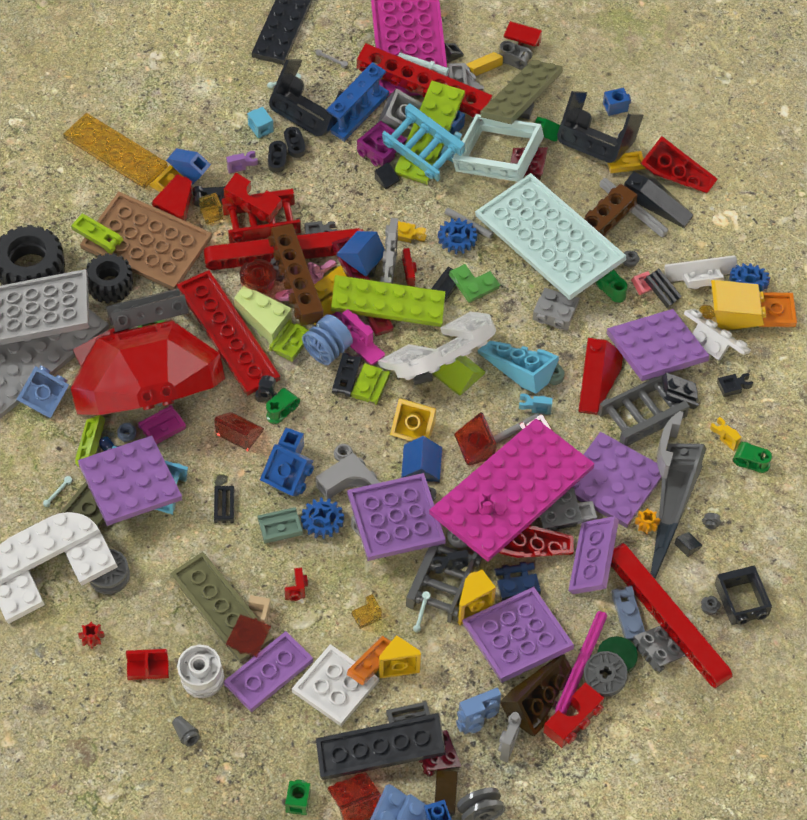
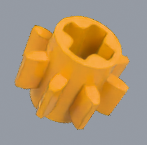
M648 508L643 512L638 511V517L635 518V524L639 525L638 531H643L646 534L652 530L656 532L657 525L660 523V519L656 518V511L653 512Z

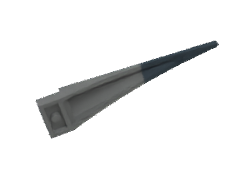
M668 443L666 451L673 452L667 478H662L659 509L660 523L657 527L650 573L654 579H656L702 470V462L707 449L704 444Z

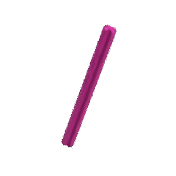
M598 611L595 615L556 706L555 713L558 710L564 715L567 713L572 695L576 692L584 673L586 662L590 659L607 619L605 612Z

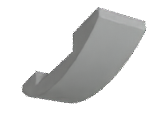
M681 411L671 417L665 425L658 446L657 465L663 479L667 478L673 452L666 451L669 436L677 438L683 416Z

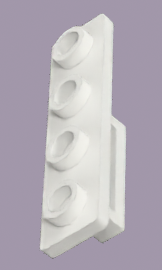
M734 255L665 265V276L670 282L683 280L687 287L691 289H698L703 286L712 287L711 280L724 281L723 275L730 274L732 268L736 267L737 258Z
M696 309L685 310L684 315L698 324L692 334L706 352L716 359L721 360L729 346L742 355L750 353L751 349L747 347L748 345L744 341L733 338L732 333L717 327L718 324L704 318L700 311Z

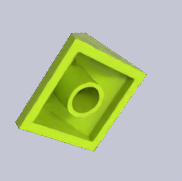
M460 355L455 358V362L447 365L443 364L439 366L440 369L432 373L433 376L459 396L467 391L486 372L466 356Z

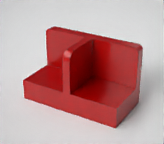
M510 21L504 33V38L517 41L520 46H523V44L539 46L542 30Z
M167 649L126 651L127 680L169 678Z

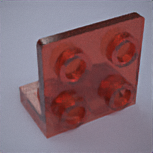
M366 772L328 787V792L338 806L342 820H370L381 797L380 792Z

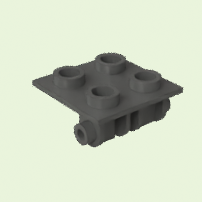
M574 487L540 515L544 529L557 531L558 526L582 522Z
M661 626L633 636L635 639L633 643L636 649L642 654V657H646L645 660L647 662L650 661L649 664L653 670L659 673L665 669L664 665L686 656Z

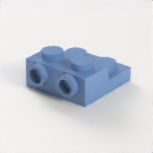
M41 365L39 368L35 366L16 400L51 418L69 384L66 383L67 379L57 375L54 377L49 374V369Z
M498 687L459 702L456 724L460 732H464V734L476 733L484 727V718L490 719L499 713L501 693Z
M389 784L385 786L370 820H425L424 806L426 804L412 794L405 795Z

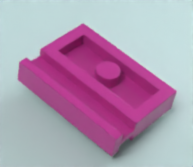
M172 405L138 422L139 428L142 429L146 437L153 436L156 445L186 429V424L173 409Z

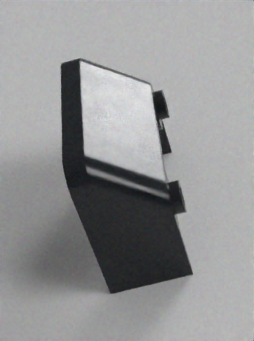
M287 59L269 99V106L271 110L311 134L324 136L338 120L328 113L325 108L302 96L304 83L296 76L302 60ZM339 90L336 99H337L345 90Z
M571 91L557 135L559 142L604 162H617L635 142L644 115L628 113L623 129L620 131L618 138L590 128L591 114L583 110L588 92Z

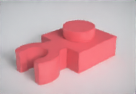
M649 271L634 276L631 279L639 295L652 291L644 280L650 275Z

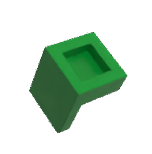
M537 116L535 123L541 124L544 138L556 142L560 125Z

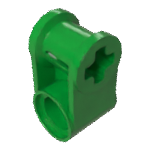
M614 269L595 282L597 287L611 298L612 301L621 303L626 300L628 284Z
M282 388L266 403L267 421L271 424L282 422L284 418L297 409L300 404V398L288 389Z
M740 442L733 457V462L739 467L748 468L758 473H766L770 469L772 453L768 449L752 445L748 442Z

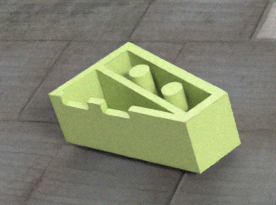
M245 285L234 297V305L238 314L249 325H252L257 330V333L269 342V345L289 320L292 322V308Z

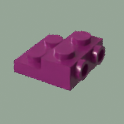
M379 121L357 140L358 154L361 157H368L376 167L390 163L395 158V153L397 152L393 148H388L383 143L382 133L386 131L392 135L395 130L382 121ZM400 135L397 139L405 146L407 141L405 137Z

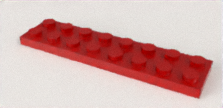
M210 270L176 284L180 295H185L188 307L247 396L258 390L259 381L264 375L274 377L276 382L280 381L279 373Z

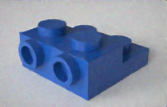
M274 444L260 480L291 496H299L306 489V484L304 483L306 477L310 476L314 470L313 460L278 444Z

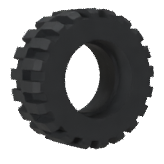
M27 225V227L18 226L17 229H10L6 235L3 234L0 237L1 286L63 274L65 272L62 244L59 242V238L53 235V232L50 230H44L40 226L33 227V225ZM25 255H39L43 257V260L38 264L29 267L14 264L16 260Z

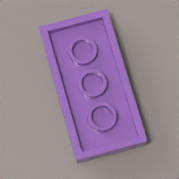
M615 516L581 523L568 590L572 594L607 588L619 522Z
M285 631L224 680V685L250 712H253L313 662V657Z

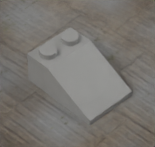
M395 89L387 98L378 122L382 121L393 130H396L406 119L405 107L410 103L420 110L422 103ZM411 123L401 135L408 137L414 123Z

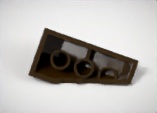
M565 654L547 663L514 687L500 701L507 718L513 712H517L521 718L519 727L531 736H535L549 720L548 714L551 708H555L557 703L555 699L559 691L564 689L571 674L572 668Z

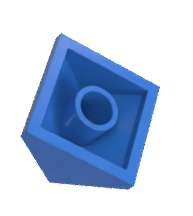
M357 231L340 249L337 256L364 276H367L383 258L385 249L377 232Z
M425 436L404 444L401 478L424 473L426 481L440 482L442 447Z

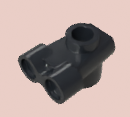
M269 375L261 377L258 390L255 392L257 402H268L277 394L274 391L276 384L274 377Z

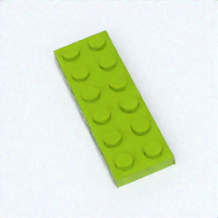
M431 81L420 111L449 132L465 91ZM415 122L406 143L420 129L419 125ZM425 133L411 148V151L419 155L434 139L433 136ZM439 143L425 158V161L431 166L438 160L444 144ZM400 155L394 170L398 176L428 185L430 178L425 175L424 171Z
M335 275L331 311L344 312L348 309L356 315L442 327L445 291Z

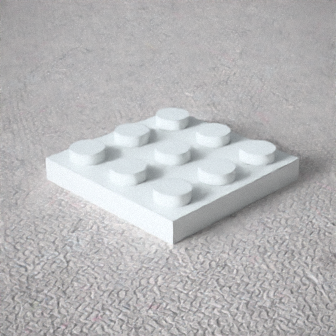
M330 644L294 685L292 692L339 726H342L378 684L379 678L373 675L364 685H361L346 675L347 670L355 661Z

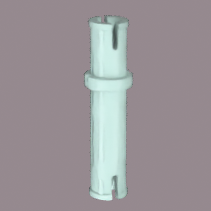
M401 52L398 55L403 59L448 76L449 68L437 65L434 61L428 62Z

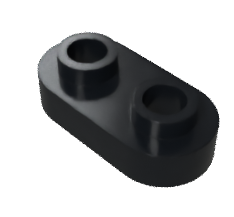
M297 127L286 128L284 131V141L289 155L293 158L304 156L306 145L300 129Z
M274 141L269 145L268 168L275 173L282 172L286 167L287 146L282 141Z

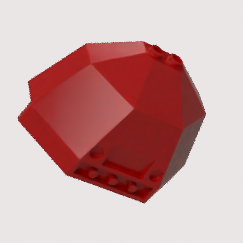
M169 320L97 337L71 383L70 390L77 414L103 415L138 408L149 410L155 408V404L162 403L163 406L170 405L176 399L214 388L226 378L220 353L174 321Z

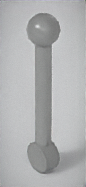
M321 50L316 51L317 56H323L333 62H336L340 64L342 68L348 67V63L346 61H339L329 55L322 53Z

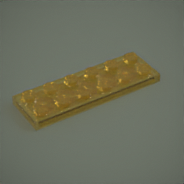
M87 112L63 133L64 139L144 189L168 167L166 161Z

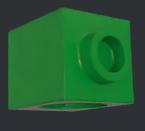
M299 779L295 781L289 780L285 802L286 813L307 815L311 794L310 783ZM298 793L303 795V797L299 799L294 798L293 796Z

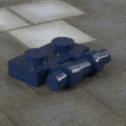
M524 561L512 566L506 564L502 565L501 568L494 569L495 576L503 575L504 578L497 580L501 601L532 587L536 589L539 595L541 594L537 574L528 575V571L535 570L534 562L526 563ZM513 573H521L519 577L511 578L510 576Z

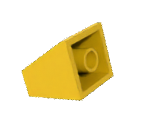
M711 280L714 312L720 329L728 331L764 325L763 318H766L765 306L762 307L761 303L765 302L764 293L759 291L758 284Z

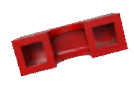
M235 173L224 188L225 199L232 204L239 205L245 212L253 213L259 220L271 223L282 208V198L268 190L260 197H251L248 194L251 191V181Z
M585 682L571 698L570 705L577 710L578 714L566 716L558 710L544 724L543 733L561 748L567 743L570 745L577 737V732L580 729L582 731L585 730L591 722L590 719L594 715L597 717L603 711L604 697Z

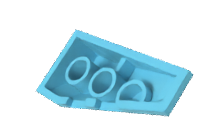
M489 341L485 346L478 349V353L519 386L535 394L549 384L559 361V356L546 350L530 351L528 347L522 346L521 349L513 348L511 344Z

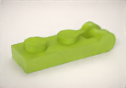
M83 213L71 225L73 231L101 246L110 254L116 250L115 247L123 242V238L118 233Z
M101 415L86 420L75 458V463L78 467V460L96 454L105 423V418Z

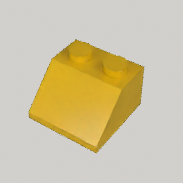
M483 569L470 573L465 579L459 604L458 623L460 626L463 624V619L494 605L496 587Z

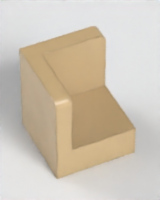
M250 595L249 608L266 628L271 609L270 598Z

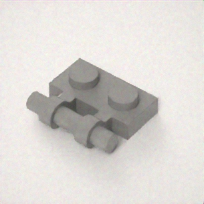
M513 712L509 716L507 731H502L499 740L498 751L501 752L500 760L507 763L520 729L521 718L517 712Z

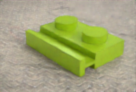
M289 320L270 344L269 351H275L277 355L293 362L304 347L302 336L309 329L297 323L293 324Z
M364 363L351 392V397L365 402H374L377 405L390 377V371H382L381 368Z

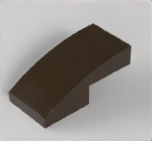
M437 770L434 803L445 800L449 814H455L458 771Z

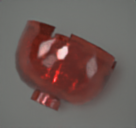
M254 259V262L243 264L240 268L239 278L242 287L245 286L266 295L274 288L277 273L272 263L264 259Z

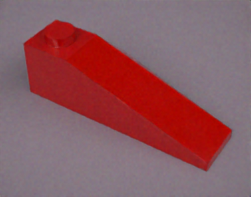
M663 136L659 138L640 163L656 176L704 193H708L718 180V178Z
M587 339L578 410L580 413L598 414L600 404L606 399L607 394L622 370L623 355L607 340Z
M529 525L506 545L499 554L515 558L572 555L574 553V538L572 535Z

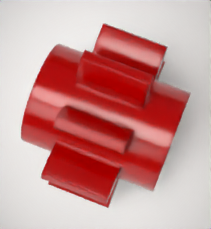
M92 621L85 626L82 625L83 632L78 633L79 639H82V646L87 644L93 649L94 646L101 645L100 638L105 637L104 631H101V625L98 624L96 626Z

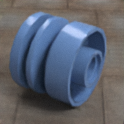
M325 315L317 322L316 327H312L302 336V341L308 353L321 364L329 365L339 356V353H343L351 346L353 338L342 321L335 316Z

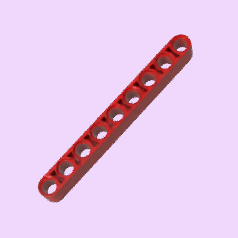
M355 228L297 235L304 258L311 259L335 256L332 242L347 237L351 238L357 231L364 230ZM268 239L212 245L206 247L203 251L205 266L209 270L269 264L274 258V248L270 247Z
M624 543L616 546L613 550L611 567L628 587H633L634 595L680 647L705 680L713 688H717L731 679L733 674L729 666Z

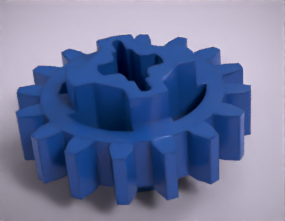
M451 218L450 223L444 221V226L440 225L438 243L442 244V249L448 248L449 253L454 250L455 254L458 251L464 254L465 249L471 251V246L475 247L477 229L473 228V223L467 224L466 219L462 222L460 218L457 221Z
M742 263V266L736 265L735 268H732L729 280L730 282L758 284L759 291L761 292L764 289L767 290L770 277L764 268H759V265L754 267L752 263L749 266Z
M320 497V502L313 499L312 505L307 503L306 509H302L301 523H303V529H307L308 535L315 533V538L322 535V538L325 539L326 535L333 537V532L339 533V527H343L344 514L342 513V507H338L337 502L332 504L330 498L326 502L323 501L322 497Z

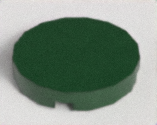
M619 636L609 637L599 645L597 653L610 651L617 654L623 659L628 673L636 666L638 658L637 649L628 639Z

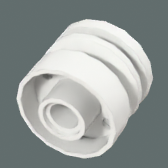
M195 645L189 647L181 654L177 668L186 692L196 698H207L216 694L223 686L225 678L217 652L206 645Z

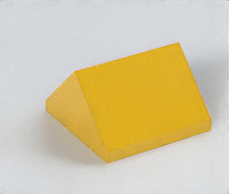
M399 398L390 435L409 441L422 436L430 439L436 423V408Z
M396 635L379 656V679L420 673V650Z

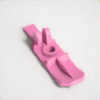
M331 259L322 266L309 262L307 266L313 283L316 284L320 281L324 274L337 265V263ZM288 290L277 292L275 298L280 301H289L288 294L290 293Z

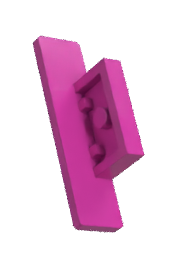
M348 309L342 315L339 312L332 314V316L338 318L348 328L353 338V343L350 347L358 355L362 356L368 364L373 366L378 360L385 357V353L373 343L372 328L369 325H365L358 315L353 314Z

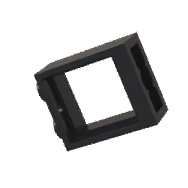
M755 565L717 574L714 585L731 625H743L751 620H763L769 616L772 605ZM750 583L760 607L736 612L726 589Z

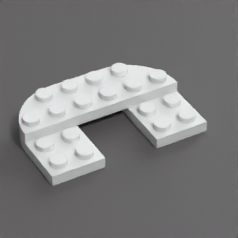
M470 311L440 327L443 335L455 336L457 338L436 349L408 344L378 360L380 368L394 370L398 378H405L406 380H410L416 377V375L428 371L429 373H434L440 369L439 366L455 362V358L460 355L470 354L472 352L471 349L485 346L488 343L487 340L495 334L496 328L489 314Z
M59 513L13 535L0 544V608L8 624L45 605L29 570L65 552L81 586L118 567L103 535L90 518L79 513Z

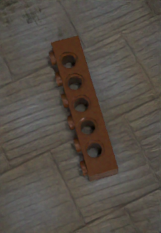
M620 183L616 188H612L608 196L601 199L593 210L587 212L584 220L605 236L637 205V194Z
M293 224L271 228V236H268L270 247L274 248L273 255L275 261L279 262V273L284 276V288L290 293L288 297L290 304L294 305L295 319H299L301 326L317 323L323 318V308Z

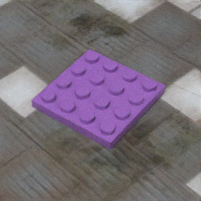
M673 309L607 328L608 337L641 381L709 361V354Z
M600 432L583 454L595 464L594 468L573 486L576 498L580 502L593 501L597 512L606 517L615 516L619 520L618 524L627 528L662 477L656 462Z
M153 436L78 460V465L107 526L182 500V495Z
M424 473L347 490L367 561L445 544V536L440 522L429 514V509L434 506Z
M534 587L462 620L465 629L501 683L574 649V644Z

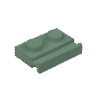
M296 507L257 516L264 544L303 535Z

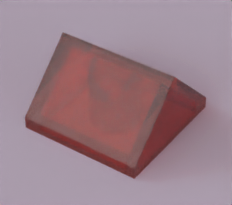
M233 412L216 416L214 419L216 435L246 451L250 450L264 430L263 427Z
M482 412L454 433L468 466L487 461L496 453L495 439Z

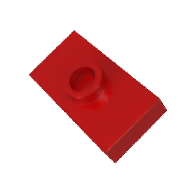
M403 248L402 263L407 286L415 287L416 262H412L410 248Z

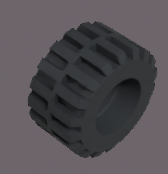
M105 253L104 256L100 254L96 259H91V263L87 264L88 293L92 295L93 299H98V302L101 303L105 301L106 304H110L112 301L117 303L119 299L121 301L124 300V296L128 297L133 289L131 266L127 259L124 260V257L121 255L117 257V254L114 253L112 255ZM109 276L116 277L112 280H102L103 278Z

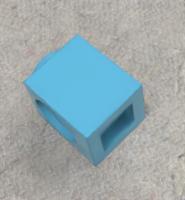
M264 107L247 113L248 125L258 139L274 132L273 120Z

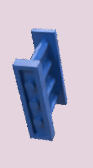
M372 62L326 109L328 113L338 120L330 129L331 133L343 142L389 96V91L379 85L378 82L386 73L384 69Z

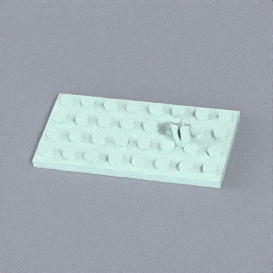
M531 173L475 211V215L569 300L626 261V255Z

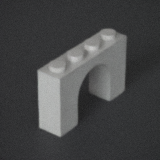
M354 453L316 476V488L326 499L332 498L349 487H363L380 483L376 474L373 471H369L363 459L358 458ZM352 516L351 528L360 537L355 518Z

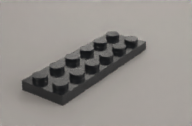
M275 0L252 50V58L284 65L313 0Z
M439 713L316 738L320 778L322 780L446 755Z

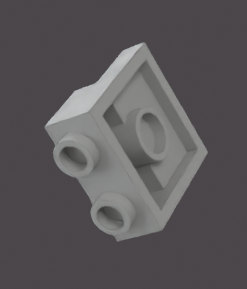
M544 287L542 295L539 297L533 311L532 320L568 331L580 298L574 297L569 300L561 292Z

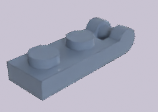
M625 587L623 590L612 589V598L624 638L634 641L633 636L645 632L634 597L633 587ZM627 597L626 602L621 601V598Z

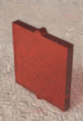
M240 614L225 645L238 650L240 654L246 653L257 658L271 629V625L260 622L257 618L252 619Z

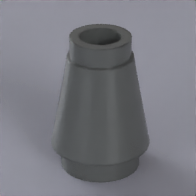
M178 716L172 721V725L183 745L190 747L198 742L200 738L199 731L182 716Z

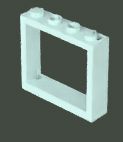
M476 114L462 140L465 143V152L461 156L455 153L452 159L455 171L519 182L523 179L544 138L541 124L516 120L511 125L482 118L481 115ZM482 131L530 139L518 164L469 156Z

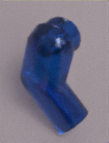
M107 436L102 437L99 441V446L103 451L110 450L115 446Z

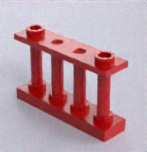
M293 188L271 191V193L282 198V207L284 208L286 221L278 223L275 222L274 217L271 223L258 225L256 215L248 212L251 227L240 228L237 214L245 213V211L239 205L232 204L225 198L222 199L223 215H230L233 228L228 230L229 243L265 239L271 236V228L293 224L296 234L301 233L300 219H293L291 206L295 205ZM264 193L251 194L250 196L257 198L262 196Z

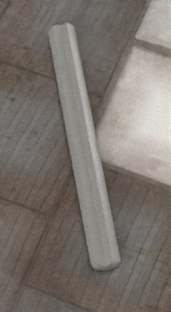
M607 178L601 180L599 185L608 194L612 188L617 187ZM639 204L630 211L660 237L667 235L668 228Z

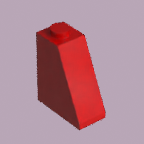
M176 174L154 198L152 206L186 221L193 194L192 181L187 177Z

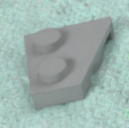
M466 63L448 64V76L450 78L484 91L483 85H479L476 81V76L470 72Z

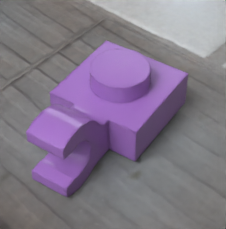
M249 151L246 156L242 153L226 157L228 173L246 170V166L257 165L258 159L255 158V151Z

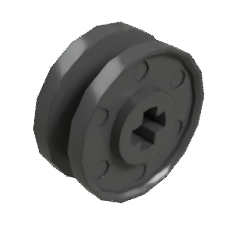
M114 549L109 550L118 567L89 582L91 587L101 594L120 592L130 580V570L126 557Z
M610 651L598 652L592 655L586 662L584 668L585 682L603 697L613 696L625 687L628 679L627 667L623 659L617 654ZM605 670H609V673H611V675H608L607 678L604 679L603 675H600V673H604Z
M492 787L482 788L461 798L457 803V808L463 814L462 820H495L505 812L506 807L500 800L501 794L499 790Z

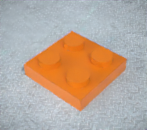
M763 292L765 302L761 303L762 307L765 306L766 318H763L764 325L759 327H796L797 319L793 293Z

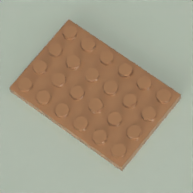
M119 191L97 220V222L118 233L123 238V242L115 247L116 250L113 253L117 254V257L121 255L124 257V260L127 259L133 273L171 290L177 289L176 284L182 282L212 238L211 232ZM84 238L80 244L81 249L96 256L100 254L104 256L105 253H108L104 248L87 238Z

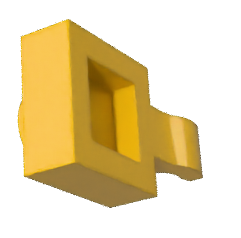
M398 221V240L411 243L412 239L425 242L427 229L423 227L416 229L415 224Z
M719 417L717 423L720 426L712 423L710 429L720 436V440L735 451L742 436H740L737 430L732 429L728 425L725 426V420Z

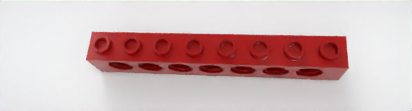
M365 43L357 57L356 68L361 72L372 62L379 63L376 65L386 71L380 80H386L394 86L403 87L409 92L422 95L424 98L431 81L464 90L465 95L459 110L470 115L472 118L476 114L481 115L480 111L492 100V95L367 43Z

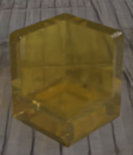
M216 193L199 198L200 212L205 224L223 220L222 205Z
M373 594L365 597L364 606L351 612L359 629L382 620V609Z

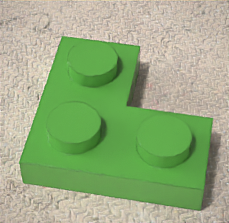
M466 264L451 270L449 276L468 303L500 287L499 282L491 271L475 278Z

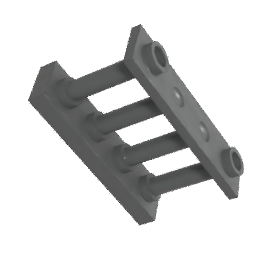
M178 288L106 306L110 325L114 326L115 332L189 313L185 295H180Z
M663 375L651 378L611 399H605L600 404L598 415L602 417L609 413L622 431L620 443L629 446L663 429L671 417L679 411L683 412L682 419L687 417L689 405L686 401L674 403L664 399L666 393L663 391ZM657 390L670 408L660 411L648 394ZM641 398L654 416L644 419L632 401ZM625 405L638 424L628 427L616 409Z
M445 544L429 547L407 594L406 607L414 609L416 603L423 602V592H421L423 587L430 586L455 595L452 604L431 597L427 600L426 604L448 612L447 622L451 623L453 617H458L459 604L465 579L470 573L474 572L475 567L479 568L482 557L476 552L473 555L468 554L469 565L466 572L455 569L448 570V567L446 568L444 573L462 579L459 588L430 578L429 573L431 570L434 571L435 567L442 566L441 564H433V558L437 557L438 554L441 555L443 553L447 555V553L459 550L445 546Z

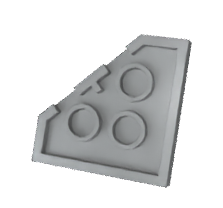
M391 218L390 225H386V249L383 252L382 271L385 274L384 277L381 276V282L393 284L398 244V218Z

